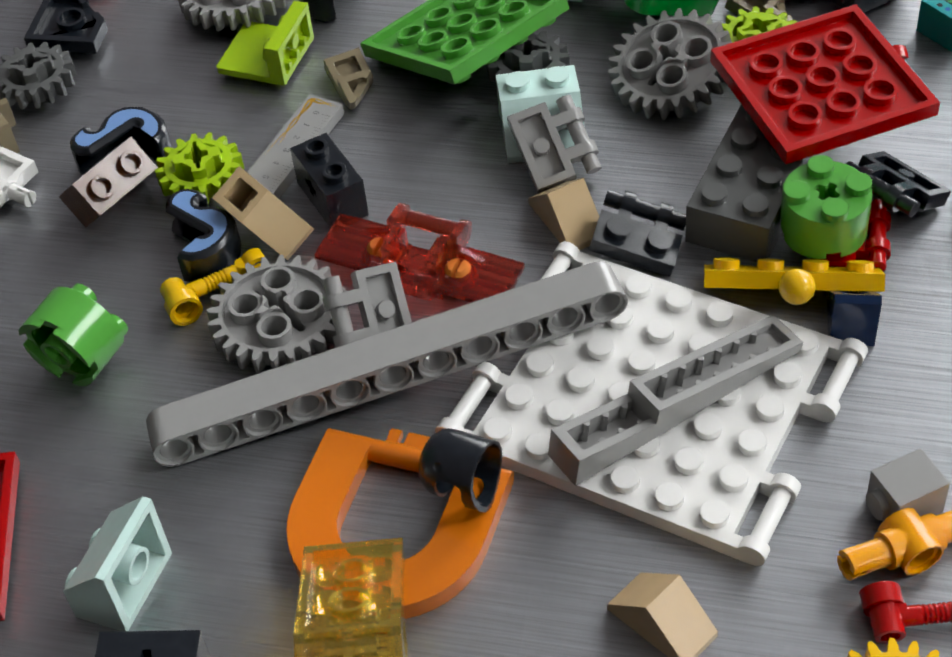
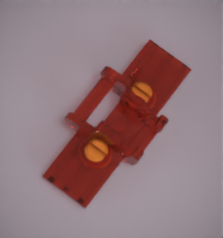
M401 202L398 203L387 218V225L340 213L314 254L315 259L354 270L396 262L404 293L427 301L433 298L443 300L446 295L472 303L514 289L525 269V263L466 247L472 233L471 221L461 219L459 222L422 213L411 210L410 205ZM406 226L439 234L440 237L436 238L430 250L412 246V244L408 243Z

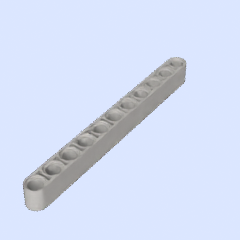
M593 262L160 406L149 413L146 419L154 460L163 466L173 467L476 366L484 361L487 362L618 317L626 309L628 299L611 266L606 262Z

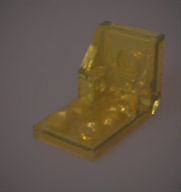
M403 538L304 546L293 634L294 657H409L404 618L405 551Z

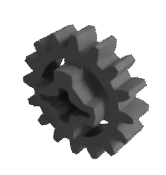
M542 30L538 35L532 33L528 36L527 41L520 45L512 46L500 54V58L497 61L486 65L489 81H496V75L538 70L555 66H569L570 56L567 44H560L559 36L555 35L547 38L546 30Z
M43 42L38 48H35L33 43H28L27 47L22 48V50L18 47L13 48L14 55L1 56L3 64H0V100L6 97L10 106L18 102L20 109H25L28 104L33 103L37 109L40 108L41 103L46 101L53 104L55 103L54 96H66L67 91L65 87L75 85L73 77L77 76L73 61L69 52H62L61 46L58 44L50 49L47 42Z

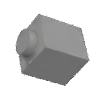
M919 448L871 470L866 503L872 515L876 519L883 521L894 512L904 508H914L919 516L927 513L937 515L944 510L950 482L926 453Z

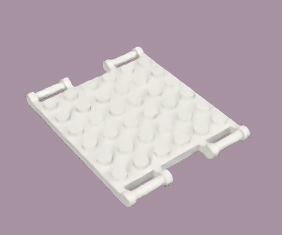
M564 241L559 243L553 252L554 260L541 279L589 263L606 262L611 266L628 299L626 309L612 320L527 348L510 376L501 373L495 365L484 361L478 364L472 373V383L450 416L441 419L435 428V433L442 429L450 428L498 441L502 447V466L745 563L754 566L763 565L770 552L768 543L788 503L795 501L801 489V483L794 476L787 473L772 474L769 472L799 414L826 423L835 420L841 408L839 399L855 367L862 365L868 353V348L862 341L855 338L840 340L779 319L803 341L801 351L575 486L548 456L551 429L628 394L630 380L765 319L769 315L580 252L578 247L570 242ZM827 358L837 361L823 392L817 395L809 394ZM487 391L497 393L496 398L475 430L465 429L464 426ZM758 493L768 496L769 499L751 535L744 537L737 535Z

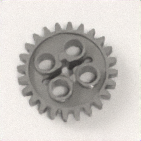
M178 0L186 20L191 19L194 26L202 23L205 30L215 25L217 31L222 30L225 25H230L231 30H235L237 25L241 23L248 28L252 20L262 23L264 22V15L276 16L275 8L287 7L285 0Z
M681 8L677 9L674 17H669L667 12L663 10L660 20L657 21L648 15L646 18L648 25L643 27L634 23L635 33L633 35L623 33L621 36L624 45L617 44L613 46L616 56L609 57L611 69L608 70L615 95L620 97L622 105L630 104L632 112L635 114L643 109L646 118H650L655 111H659L662 120H665L669 111L675 110L677 117L682 118L683 108L689 107L692 112L696 113L698 112L696 103L702 101L708 105L712 104L709 95L711 92L721 95L724 93L721 83H725V81L711 64L710 53L711 49L732 43L729 31L723 30L721 21L712 23L711 15L708 13L699 19L695 9L687 17L683 16Z
M280 254L274 264H270L266 257H262L261 267L255 268L253 265L246 263L245 274L241 275L232 271L230 273L232 284L220 282L218 286L221 295H211L210 297L213 307L207 309L210 321L207 324L211 338L214 339L217 351L223 350L225 359L228 362L237 358L240 369H244L253 362L255 372L259 374L266 365H271L272 369L282 364H289L310 357L315 352L322 353L328 351L326 343L334 344L332 337L336 336L332 316L330 311H325L322 300L323 297H326L322 279L332 277L329 266L318 270L316 259H312L304 266L302 265L300 255H296L291 263H285L283 254Z

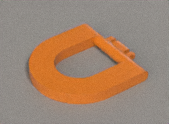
M328 428L289 509L286 528L287 542L295 570L304 586L320 602L341 614L353 618L370 621H396L430 612L457 596L471 582L480 569L514 482V471L501 468L496 496L492 507L486 513L465 507L461 499V491L454 485L437 529L430 542L421 551L398 562H369L352 554L340 539L343 522L371 462L419 473L420 455L430 437L409 432L404 443H401L403 430L394 428L389 430L386 441ZM474 477L473 491L477 499L483 491L484 482Z

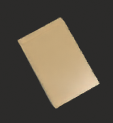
M584 178L564 182L528 198L529 205L560 243L564 241L570 242L578 247L579 250L590 246L599 214Z
M640 572L607 604L608 611L667 657H698L718 637L717 629L680 574Z

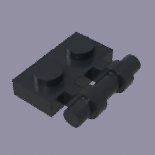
M885 151L862 155L858 165L852 161L846 163L871 177L872 194L882 200L884 207L893 212L901 211L909 217L914 216L917 211L944 206L951 193V190Z
M608 189L603 205L619 211L618 214L603 209L601 210L589 251L670 277L675 267L683 235L667 231V227L684 231L686 214L674 211V206L661 202L659 206L637 199L638 194L625 190V193L622 194ZM631 214L653 221L654 226L631 219Z

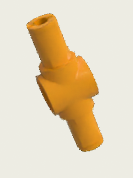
M904 508L894 512L880 524L874 539L839 551L837 563L840 571L847 580L852 581L882 568L894 570L901 567L907 575H916L928 570L941 559L948 543L952 542V510L939 515L927 513L919 516L914 508Z

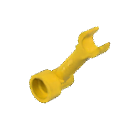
M259 248L249 249L240 258L236 259L233 265L186 285L178 277L166 279L160 286V293L165 300L164 308L171 321L178 326H187L198 320L203 311L199 297L212 292V290L219 289L218 284L220 282L232 284L230 273L233 271L241 275L245 274L246 263L254 265L257 262H261L262 257H265ZM261 263L254 265V267H261Z

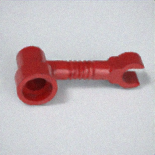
M874 582L866 585L859 592L863 613L870 617L874 638L878 643L888 644L890 638H894L896 642L906 637L905 627L943 622L952 623V601L942 602V604L929 603L927 605L907 606L903 600L901 587L896 582Z

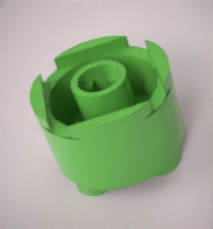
M826 155L813 156L808 160L807 164L793 170L787 176L782 190L780 224L787 245L795 252L813 259H826V254L841 252L840 257H844L858 250L867 237L872 201L871 177L852 166L835 162Z
M76 283L72 288H53L18 331L19 336L22 334L27 336V340L23 343L26 351L47 371L57 377H60L65 371L76 376L72 382L73 384L88 386L123 345L124 335L128 332V326L120 317L110 314L97 303L95 293L80 283Z

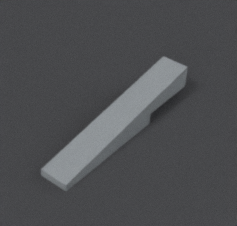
M773 314L630 380L628 394L551 429L548 456L569 480L577 486L798 353L802 349L803 341Z

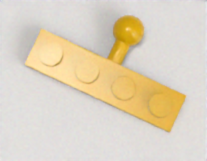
M721 257L714 258L713 265H704L703 283L704 288L779 289L781 297L786 302L793 305H801L813 297L815 290L885 292V273L880 268H874L873 261L866 260L847 261V267H829V261L806 259L802 260L801 267L784 266V260L763 258L758 259L757 266L740 265V259Z

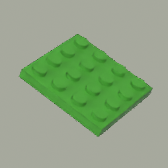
M428 0L362 41L360 45L366 57L450 84H459L468 80L471 77V73L483 65L497 61L500 58V54L512 46L520 45L527 41L528 36L541 27L553 24L556 21V17L569 9L567 0Z

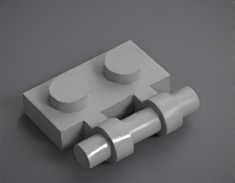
M565 95L556 100L561 113L551 116L545 102L507 116L508 125L538 194L564 182L575 180L576 173L572 163L582 161L587 174H593L602 169L597 157L599 149L595 140L589 139L583 125L585 121L583 112L580 107L575 106L571 95ZM568 129L574 146L565 149L558 131Z
M396 262L350 273L354 289L343 292L339 275L322 279L326 297H323L322 300L325 311H330L336 332V336L332 337L335 348L412 323ZM358 304L364 328L354 331L347 306Z

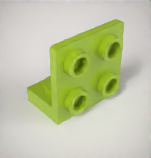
M293 1L286 14L280 17L278 26L251 21L250 27L247 28L243 24L216 65L218 73L285 86L314 39L308 3Z

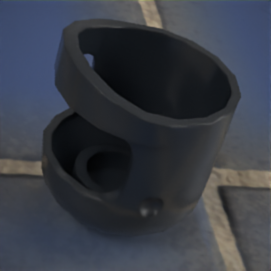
M442 429L433 434L422 449L419 459V477L424 487L430 493L439 497L449 494L455 485L461 491V499L465 507L486 513L492 507L499 485L503 459L502 447L495 440L457 429ZM474 477L484 482L483 491L477 499L473 491Z

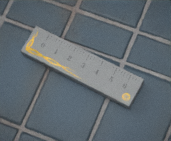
M309 94L247 173L279 199L296 178L290 148L321 134L327 133L329 135L344 115L343 104Z

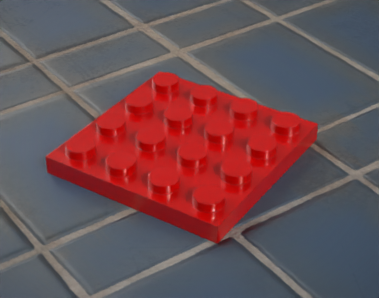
M857 4L711 49V64L785 164L936 116L939 112L940 101Z

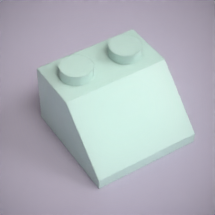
M574 65L496 75L498 111L508 164L524 162L508 125L507 116L543 102L546 103L551 116L561 113L556 100L565 95H571L575 106L580 107L582 110L580 88ZM568 129L558 131L565 149L574 146Z
M142 496L111 511L102 527L93 533L89 542V549L78 567L70 571L65 582V589L63 590L75 617L122 632L129 631L172 554L151 498Z

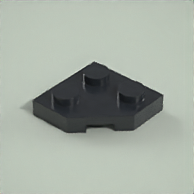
M43 0L24 37L26 47L28 43H33L35 48H38L43 42H47L50 49L57 44L60 45L62 52L97 54L108 28L105 18L98 11L95 12L90 7L88 0Z

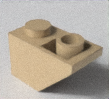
M240 166L212 197L277 253L283 254L287 261L314 230L311 225Z

